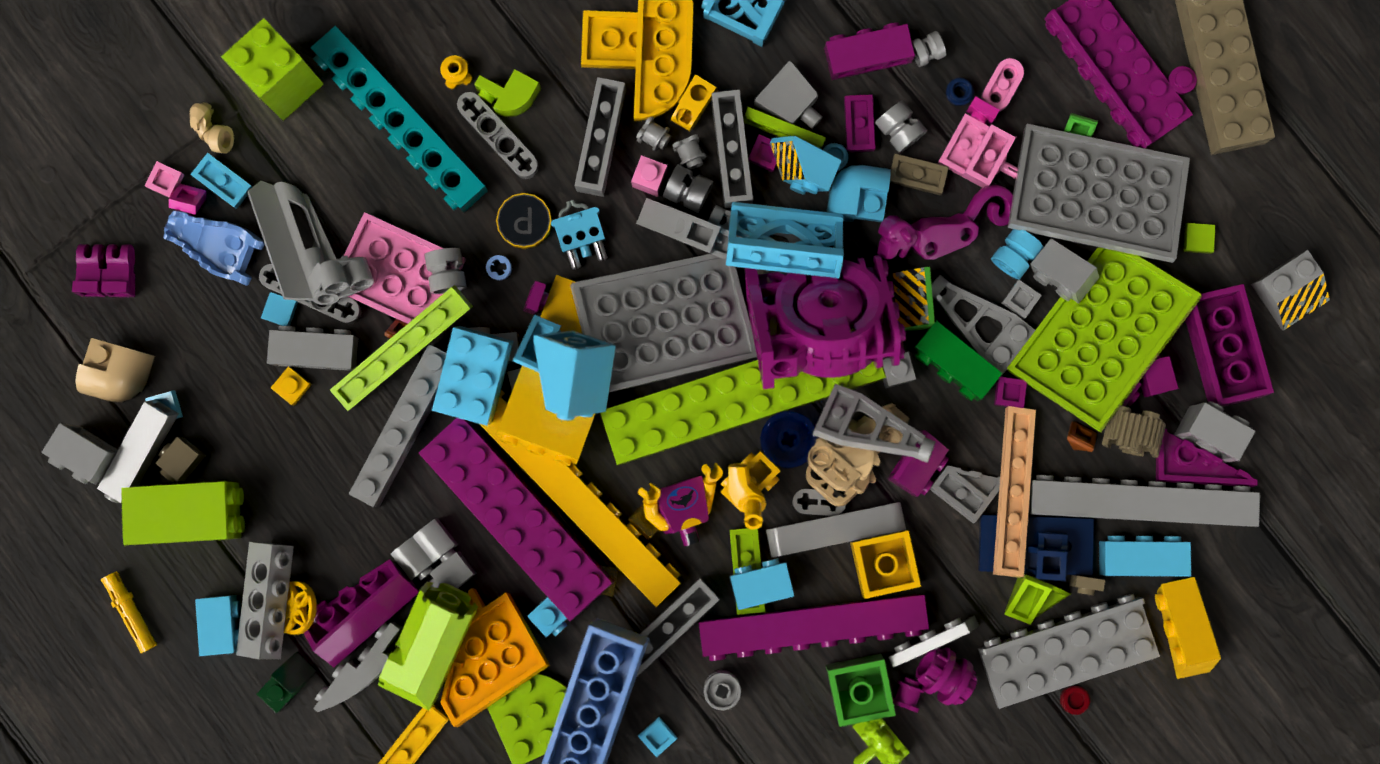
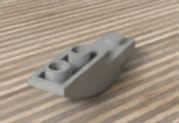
M646 198L636 224L726 260L728 230Z
M396 621L390 622L389 625L384 623L375 635L378 640L372 648L367 646L359 656L360 665L351 660L346 665L342 662L332 674L335 680L329 688L325 685L315 697L318 703L313 709L319 712L350 699L373 683L380 676L390 655L388 649L404 627Z

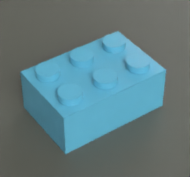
M462 326L453 327L432 411L486 426L491 424L496 412L514 341Z

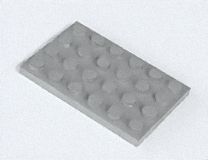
M1026 124L1008 228L1025 230L1034 234L1173 263L1177 258L1190 158Z
M712 254L584 280L570 285L582 334L616 345L609 392L757 358L751 324L736 267L726 266V260Z

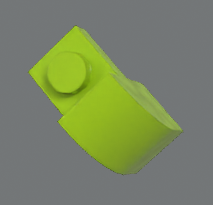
M515 69L504 88L479 75L474 84L479 92L478 96L491 104L495 100L496 103L493 106L495 113L504 117H514L526 112L532 106L541 90L539 82Z

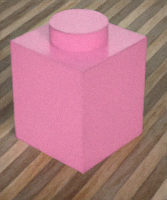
M641 155L631 180L632 187L658 197L668 173L667 165Z

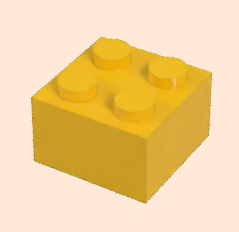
M908 530L850 542L863 598L866 599L921 587Z

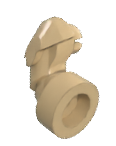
M209 103L193 104L190 108L191 128L198 133L201 140L209 144L213 152L228 153L234 144L233 130L229 126L212 125L211 115L214 110L211 109L212 106Z

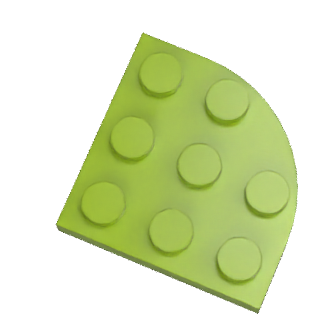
M538 673L487 707L512 764H525L546 753L568 688L560 681Z

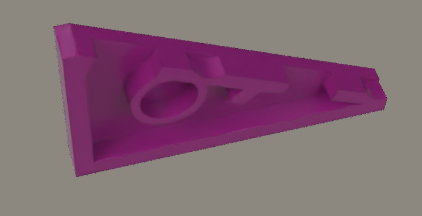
M1165 429L1159 457L1156 458V482L1247 487L1258 485L1257 479L1252 478L1249 473L1222 462L1223 459L1204 449L1195 447L1193 443L1186 439L1181 440L1166 432L1167 429Z

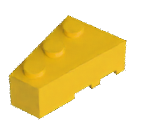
M1195 577L1161 584L1157 594H1155V602L1158 610L1162 612L1164 631L1168 638L1177 679L1210 672L1220 661L1221 657Z

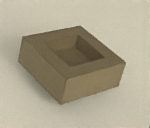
M1071 575L1070 586L1078 587L1077 593L1094 596L1095 590L1104 591L1105 580Z

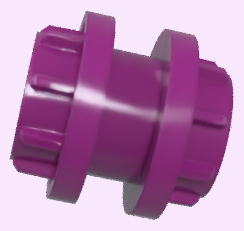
M935 648L924 655L917 667L916 677L918 682L921 683V690L929 695L938 691L937 699L944 705L964 703L971 696L977 684V676L973 670V664L966 659H960L955 662L956 654L949 648Z

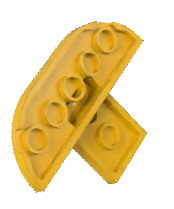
M638 0V12L583 11L581 67L636 69L634 121L647 120L648 117L656 118L669 111L677 104L687 89L692 65L693 1Z

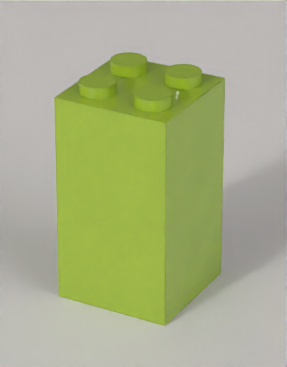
M264 18L221 56L251 90L283 121L323 85V82Z
M210 482L121 488L123 545L241 539V533L245 530L244 517L240 516V505L243 504L244 494L243 489L239 488V483Z

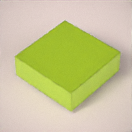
M1185 224L1184 252L1214 253L1215 225Z

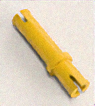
M118 571L102 578L101 582L112 600L111 605L120 613L128 631L137 644L139 652L142 654L157 646L158 644L135 606L132 592H128Z

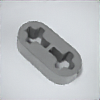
M801 489L795 493L792 499L794 509L802 514L835 516L841 514L846 507L844 505L836 507L835 511H830V506L821 505V500L826 499L815 489ZM834 491V495L836 496V498L838 496H842L844 498L843 494H841L838 491ZM803 493H806L809 499L817 500V505H808L807 510H804L801 504H797V499L802 498Z

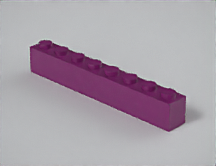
M923 594L699 621L703 657L709 656V661L726 659L725 654L737 653V657L754 656L755 650L765 649V654L782 652V647L793 646L794 651L810 649L811 643L821 642V647L837 646L838 640L849 639V644L866 642V637L877 636V640L893 639L894 633L905 632V637L922 635V630L929 629L925 595Z

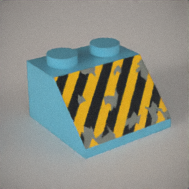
M796 136L771 139L770 145L782 181L790 184L791 190L803 195L806 192L817 194V192L829 191L842 160Z

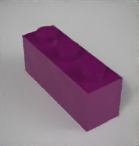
M898 22L887 24L882 30L863 29L850 37H846L845 34L833 36L829 39L830 41L826 42L824 48L831 80L912 63L915 57L908 24L900 25Z

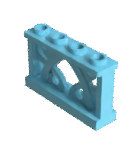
M703 0L701 8L704 9L703 18L750 39L763 47L786 1L766 0V7H759L757 2L753 8L751 4L756 0H730L731 3L726 8L731 9L739 4L740 9L732 15H724L718 8L720 0ZM745 13L757 26V29L754 30L736 20Z
M739 202L732 203L726 266L832 278L840 277L844 256L842 214ZM775 233L792 234L802 241L796 243L778 242L768 236Z

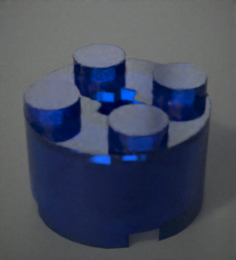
M784 411L777 413L765 423L761 430L759 439L761 451L779 468L791 469L798 467L808 461L809 451L816 444L817 436L813 435L815 427L807 417L797 412ZM783 433H787L788 436L794 435L793 447L790 448L787 444L782 445Z

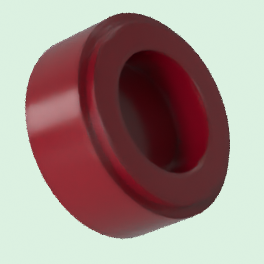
M1072 685L1062 691L1060 704L1066 712L1079 715L1088 709L1090 697L1085 689Z

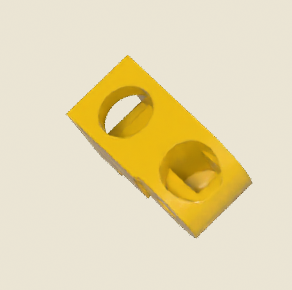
M695 74L678 102L679 104L671 117V121L690 132L712 100V93L718 92L717 87Z

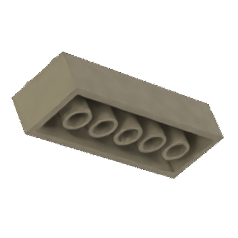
M1175 0L1190 67L1197 78L1195 88L1211 155L1263 145L1275 138L1243 0Z

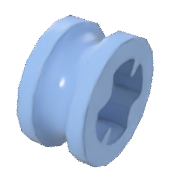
M495 255L487 261L486 271L491 278L504 280L511 274L512 264L506 257ZM497 260L501 264H506L507 267L506 270L503 269L505 273L500 276L497 272H492V265L496 266L494 262Z

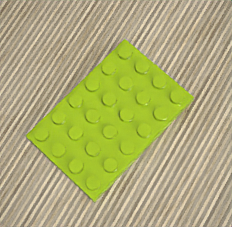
M1098 247L1087 262L1097 268L1099 279L1080 303L1072 299L1067 301L1060 297L1007 367V370L1101 433L1202 297L1196 290L1138 255Z

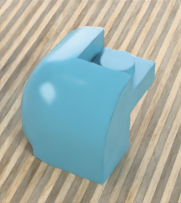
M853 165L841 170L834 178L830 188L827 212L842 214L843 221L853 222L854 219L882 222L885 214L887 193L889 192L891 169Z

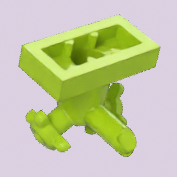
M882 718L851 725L868 745V748L855 757L854 764H866L875 756L882 764H899L910 753Z

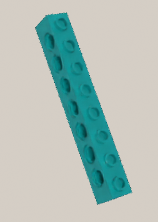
M336 26L311 47L316 54L313 58L314 61L324 71L329 68L335 74L331 79L342 91L346 88L351 91L353 96L350 99L361 111L366 108L372 114L369 120L379 130L384 127L391 134L387 139L398 151L402 147L409 154L406 157L407 161L416 170L421 167L428 174L424 179L435 191L440 187L446 193L443 199L454 211L459 207L465 213L488 191L485 185ZM348 57V62L345 66L336 67V62L339 58ZM358 77H367L364 86L355 87L354 84ZM384 96L386 98L385 103L381 107L373 106V101L376 97ZM396 116L404 117V122L401 126H391L393 118ZM414 136L423 137V142L418 147L410 146V140ZM432 156H441L442 161L439 166H428L429 159ZM453 175L459 176L460 183L458 186L453 188L447 186L449 177Z

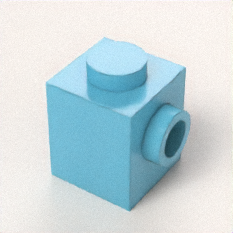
M548 597L527 616L545 637L551 633L556 637L568 626L565 623L567 618Z

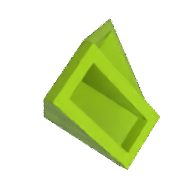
M1024 574V577H1017L1004 615L1031 625L1036 617L1071 594Z

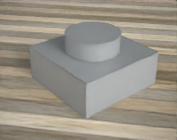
M1017 280L1001 304L1025 319L1042 295L1021 280Z

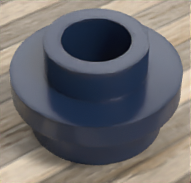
M964 78L952 80L946 88L947 99L956 106L966 105L974 95L972 84ZM955 89H962L964 96H956Z

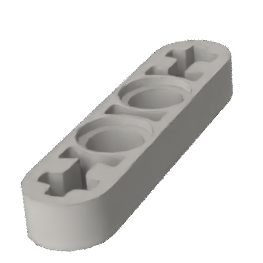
M473 92L462 94L458 98L457 108L467 122L517 176L523 179L534 177L539 168L534 155L477 94ZM475 100L474 105L482 114L477 118L470 109L464 111L466 108L465 101L473 102ZM485 119H493L496 122L495 130L490 133L482 131V122ZM507 138L512 139L515 143L514 149L509 153L502 152L499 148L500 142ZM518 153L525 162L532 161L530 163L532 169L529 172L525 169L519 170L521 165L514 158Z
M272 264L265 265L259 273L260 282L266 288L282 295L278 282L272 281L269 284L270 279L267 278L269 272L274 273ZM349 297L341 298L337 302L344 307L352 304L351 309L355 313L353 316L348 315L346 318H344L345 313L336 308L334 313H331L336 303L326 307H319L313 300H295L346 324L357 322L362 313L359 303Z

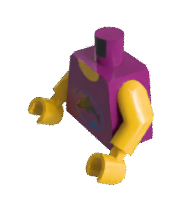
M714 463L712 471L707 464L702 466L701 470L705 475L704 478L701 475L660 489L654 484L649 483V492L640 488L638 493L644 498L645 518L665 534L679 531L684 546L700 542L695 526L709 520L716 483L723 475V470L717 463Z

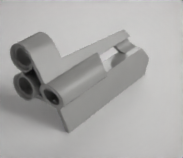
M260 181L248 190L247 193L283 299L313 300L320 305H330L336 303L341 298L368 289L374 284L366 257L348 258V256H342L341 259H336L307 194H302L297 187L286 182H277L272 185ZM289 203L297 204L303 208L314 238L312 248L305 249Z

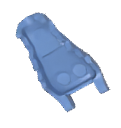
M173 211L168 216V222L164 227L163 238L183 248L182 251L187 253L190 258L197 260L199 265L208 270L209 273L237 281L246 286L250 284L252 277L245 273L254 248L263 250L265 245L264 241L250 230L229 222L194 217L181 211Z

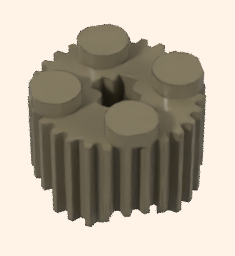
M1120 406L1106 425L1102 445L1111 448V444L1119 446L1122 453L1143 457L1144 452H1150L1152 457L1158 458L1166 424L1160 419V414L1143 411L1142 415L1131 413V408Z

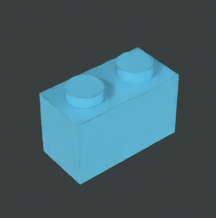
M777 558L762 562L763 568L752 570L751 565L734 569L735 574L730 575V580L738 610L793 597L794 593L786 563H779Z
M237 596L195 599L199 656L236 653L239 634L238 618L241 617V603L237 601Z

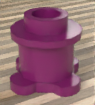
M905 677L904 681L898 680L897 683L900 685L895 698L892 697L893 704L918 713L919 708L916 705L920 694L924 693L920 688L921 683Z

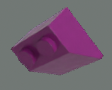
M925 430L920 431V433L925 435L926 438L936 441L928 463L911 456L902 455L887 478L914 497H919L920 494L926 495L933 484L930 478L936 470L940 472L949 459L945 456L949 449ZM917 443L916 447L920 449L921 445Z

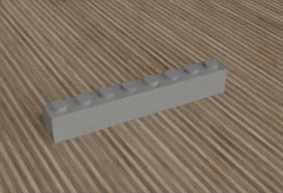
M1036 475V480H1031L1028 514L1259 527L1260 493L1250 492V487L1233 486V491H1222V485L1205 484V490L1194 489V484L1177 483V488H1166V482L1149 481L1147 487L1138 486L1137 480H1121L1120 485H1111L1110 479L1092 478V483H1081V477H1064V482L1053 481V476Z

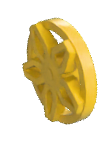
M289 582L283 633L290 635L303 634L311 627L315 619L317 610L316 597L311 587L304 582ZM296 586L302 588L304 591L298 593ZM309 603V610L307 615V604ZM296 623L301 625L300 628L293 630Z

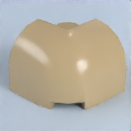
M91 338L83 365H78L76 373L77 391L111 402L123 403V401L132 399L144 389L155 356Z

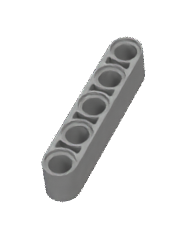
M901 502L767 529L766 534L771 557H778L906 530Z

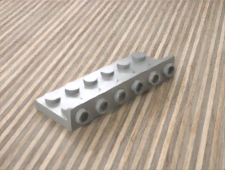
M1134 594L1124 595L1117 598L1119 603L1108 606L1107 602L1091 606L1092 611L1082 615L1080 611L1064 615L1065 620L1054 623L1053 619L1037 624L1038 629L1028 632L1027 628L1011 632V638L1001 640L1000 637H995L984 641L985 646L978 648L997 708L1000 709L1160 657L1142 605L1145 604L1144 598L1135 597Z

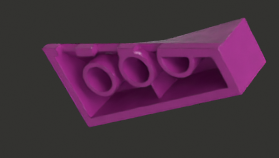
M389 559L362 576L359 584L356 586H346L340 590L339 596L329 603L325 600L319 603L315 619L311 627L304 632V635L313 652L332 667H335L406 603L410 602L419 591L406 573Z

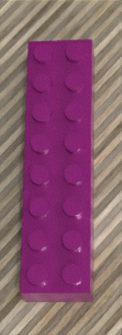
M456 418L419 452L420 456L569 621L574 620L615 582L471 421Z

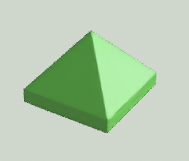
M1071 113L1064 132L1092 137L1098 120Z

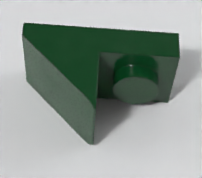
M295 652L271 674L272 678L256 695L275 713H279L318 670L300 653Z

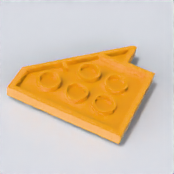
M471 588L468 590V595L471 597L470 605L472 606L476 603L478 609L447 675L440 701L453 727L461 726L550 666L509 593H504L485 606L476 589Z

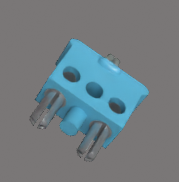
M574 200L566 202V208L559 212V218L554 219L551 225L556 230L562 252H567L571 268L576 269L570 251L573 252L577 268H580L581 265L576 249L580 248L582 257L586 258L592 256L589 247L592 244L594 245L598 261H602L597 245L598 242L603 258L606 260L607 255L602 242L605 240L598 218L599 209L597 207L589 209L587 205L583 203L576 204ZM571 205L576 208L585 209L563 217V214L570 209ZM597 228L599 233L596 236L590 235V230ZM578 233H585V238L583 240H578ZM565 237H572V242L565 244L563 241Z

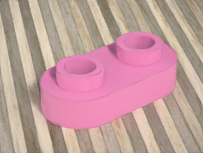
M1015 59L1001 61L984 89L981 99L998 108L999 111L1005 109L1024 76V69L1021 63ZM1004 71H1010L1013 78L1007 79L1004 76ZM991 95H998L1000 102H993Z

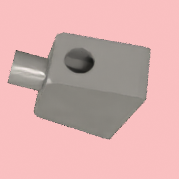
M791 61L780 70L754 100V107L793 125L802 120L813 129L823 117L812 108L818 98L817 92Z

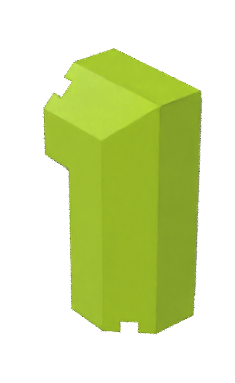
M426 582L420 589L401 635L395 644L400 648L397 647L394 652L390 653L378 686L427 710H430L436 702L478 609L476 603L472 606L470 605L471 597L468 593L447 583H440L439 588L432 587L434 582Z

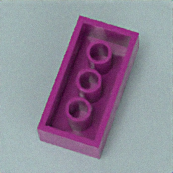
M1244 284L1202 293V298L1185 321L1207 401L1224 407L1262 398L1274 393Z

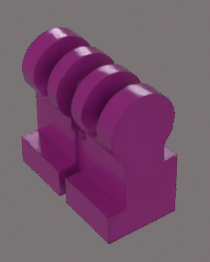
M89 244L78 245L76 250V279L72 284L73 293L81 297H106V295L109 297H135V252L131 244H123L121 246L120 256L117 245L109 244L106 249V257L102 244H95L92 253ZM105 258L107 263V269H104Z

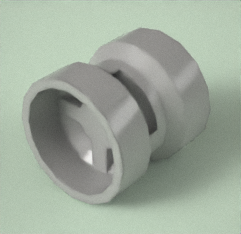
M937 31L929 33L922 40L918 38L912 40L915 54L914 60L919 67L927 65L929 60L934 58L939 60L946 57L944 43Z

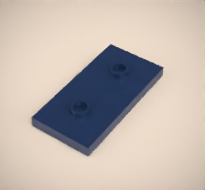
M997 515L980 516L978 571L993 572ZM1028 517L1026 545H1038L1039 532L1068 533L1066 575L1093 576L1094 519Z

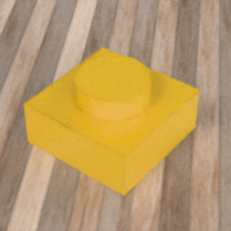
M288 366L271 386V389L289 404L295 406L312 384Z

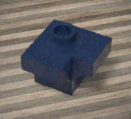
M1039 532L1038 545H1026L1024 574L1035 576L1036 579L1065 581L1068 533Z

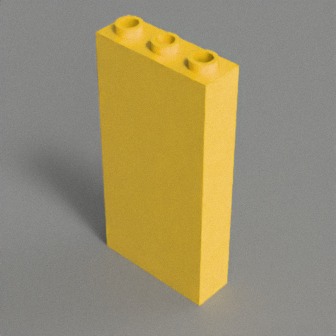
M556 275L540 317L560 325L561 332L576 331L582 333L570 287L575 281ZM522 365L498 427L497 436H500V441L511 446H517V443L528 447L527 451L535 455L543 456L546 453L555 456L554 461L570 466L571 463L577 464L595 414L593 417L576 416L574 420L570 421L557 418V414L545 408L539 372Z

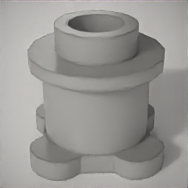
M648 117L636 136L637 142L642 143L644 141L648 143L655 152L659 148L663 150L671 139V135L668 134L670 128H663L655 123V117Z
M697 134L675 142L672 145L674 152H678L682 161L680 165L687 167L689 170L703 165L702 160L706 158V154L701 152L698 145L700 141Z

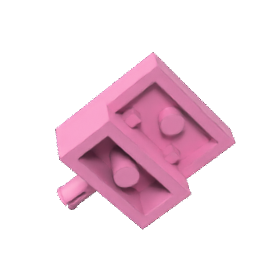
M965 113L938 164L949 167L948 169L982 188L990 186L993 178L1000 171L1015 179L1018 168L1006 162L1007 153L1016 137L992 124L988 126Z

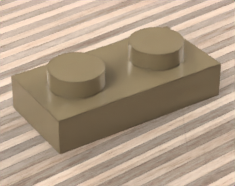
M894 154L890 168V183L941 196L949 167Z

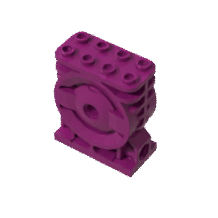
M880 255L873 256V267L866 268L863 257L857 258L856 263L843 260L839 278L796 273L784 275L780 272L758 275L757 269L745 268L747 308L763 390L774 388V379L798 376L801 371L817 377L834 378L854 374L865 369L873 361L875 368H882L883 357L890 356L893 366L900 364V359H904V348L901 341H905V329L903 323L898 324L897 319L900 318L899 306L897 302L892 301V298H894V288L892 281H887L886 278L889 275L886 260H882ZM862 310H864V311H865V314H864L863 317L861 318V316H862ZM854 327L855 331L851 333L850 329Z

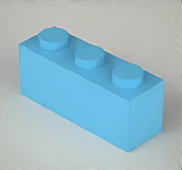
M1108 536V541H1099V575L1191 576V542H1181V536H1164V542H1153V536H1136V541H1125V536Z

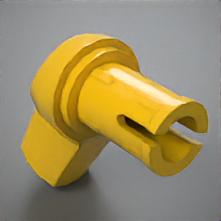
M730 464L728 466V493L738 508L744 512L745 526L749 529H758L763 524L762 511L766 507L765 497L760 489L751 481L747 464Z

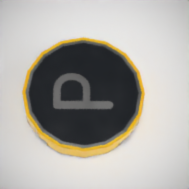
M521 193L515 194L503 202L498 209L496 222L498 231L506 242L516 248L528 249L536 247L547 238L551 230L552 218L550 210L543 200L532 194Z

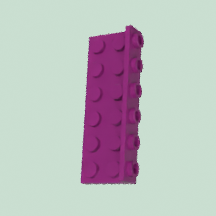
M1068 0L1057 9L1051 10L1044 18L1047 30L1051 35L1059 38L1064 53L1069 58H1073L1078 64L1080 75L1086 81L1089 80L1094 86L1096 97L1102 103L1105 102L1111 110V117L1118 125L1124 127L1127 131V138L1133 146L1147 148L1193 115L1109 0Z

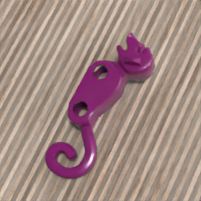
M993 184L980 189L974 195L963 214L957 213L951 217L921 218L912 225L897 215L888 216L883 219L878 230L882 237L879 240L877 254L884 259H892L896 255L903 258L911 248L922 258L934 260L966 247L977 238L979 227L973 221L985 202L991 197L1000 196L1004 201L1005 209L999 215L1000 205L990 202L987 207V217L997 226L1008 225L1013 194L1005 187ZM965 233L970 235L968 239L961 240ZM935 250L932 254H926L929 251Z

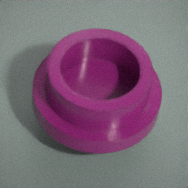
M1180 66L1169 74L1168 81L1178 94H1187L1196 86L1197 78L1192 69Z

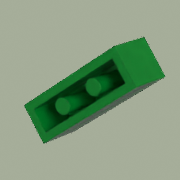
M937 320L913 348L916 352L915 357L926 366L929 364L933 365L939 370L937 375L949 384L953 381L960 387V394L970 401L973 399L976 401L982 400L1003 374Z

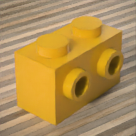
M761 451L756 456L751 452L741 462L748 465L750 479L760 491L764 488L769 491L780 480L776 476L780 470ZM727 477L721 483L724 489L720 493L741 512L728 493Z

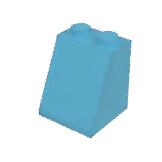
M576 331L534 335V346L546 410L557 414V418L568 421L574 420L576 416L593 417L595 413L606 412L616 345Z

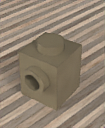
M177 437L172 444L168 443L161 449L158 454L160 458L156 464L162 468L160 473L169 481L185 482L206 455L187 439Z

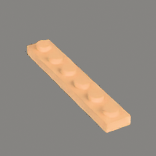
M1012 406L1005 408L993 566L994 575L1024 577L1036 410Z

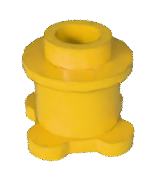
M456 55L444 59L440 70L449 89H455L456 86L461 84L469 85L472 82V76L468 74V63L465 59ZM453 68H459L457 72L451 73Z

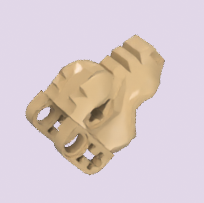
M890 403L883 406L884 409L908 424L909 417L896 408V405ZM867 416L862 417L858 422L852 419L849 424V429L852 432L860 434H870L876 427L874 419ZM884 425L879 434L881 440L891 443H899L903 437L900 431L888 425ZM819 437L816 439V444L809 451V466L806 470V480L829 503L838 507L844 506L857 494L864 493L869 483L874 484L876 482L872 468L873 465H880L878 457L880 452L841 446ZM814 470L822 480L814 479L810 472ZM834 489L844 491L845 497L838 496L835 498L833 496Z

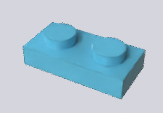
M209 153L204 156L190 174L235 209L241 205L248 196V190L252 188L250 184Z

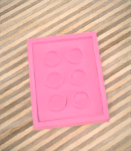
M364 212L344 256H348V258L366 257L374 284L368 289L348 297L408 324L442 295L431 294L428 278L432 273L426 268L424 254L444 248ZM462 257V261H463V265H464L466 259H465L464 257Z

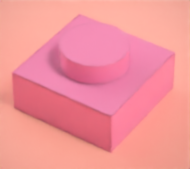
M156 161L145 187L170 198L181 183L184 174Z

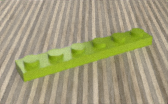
M453 285L332 387L330 391L345 409L349 411L473 306L460 290Z

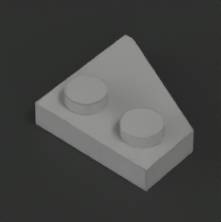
M947 465L933 482L930 490L970 522L975 523L999 492L1000 477L982 475V473L976 471H964L961 468Z

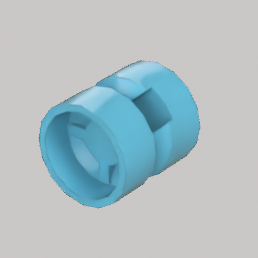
M1013 229L1005 239L1007 245L999 247L991 257V260L1007 275L1020 280L1030 267L1028 261H1033L1044 247L1029 232Z

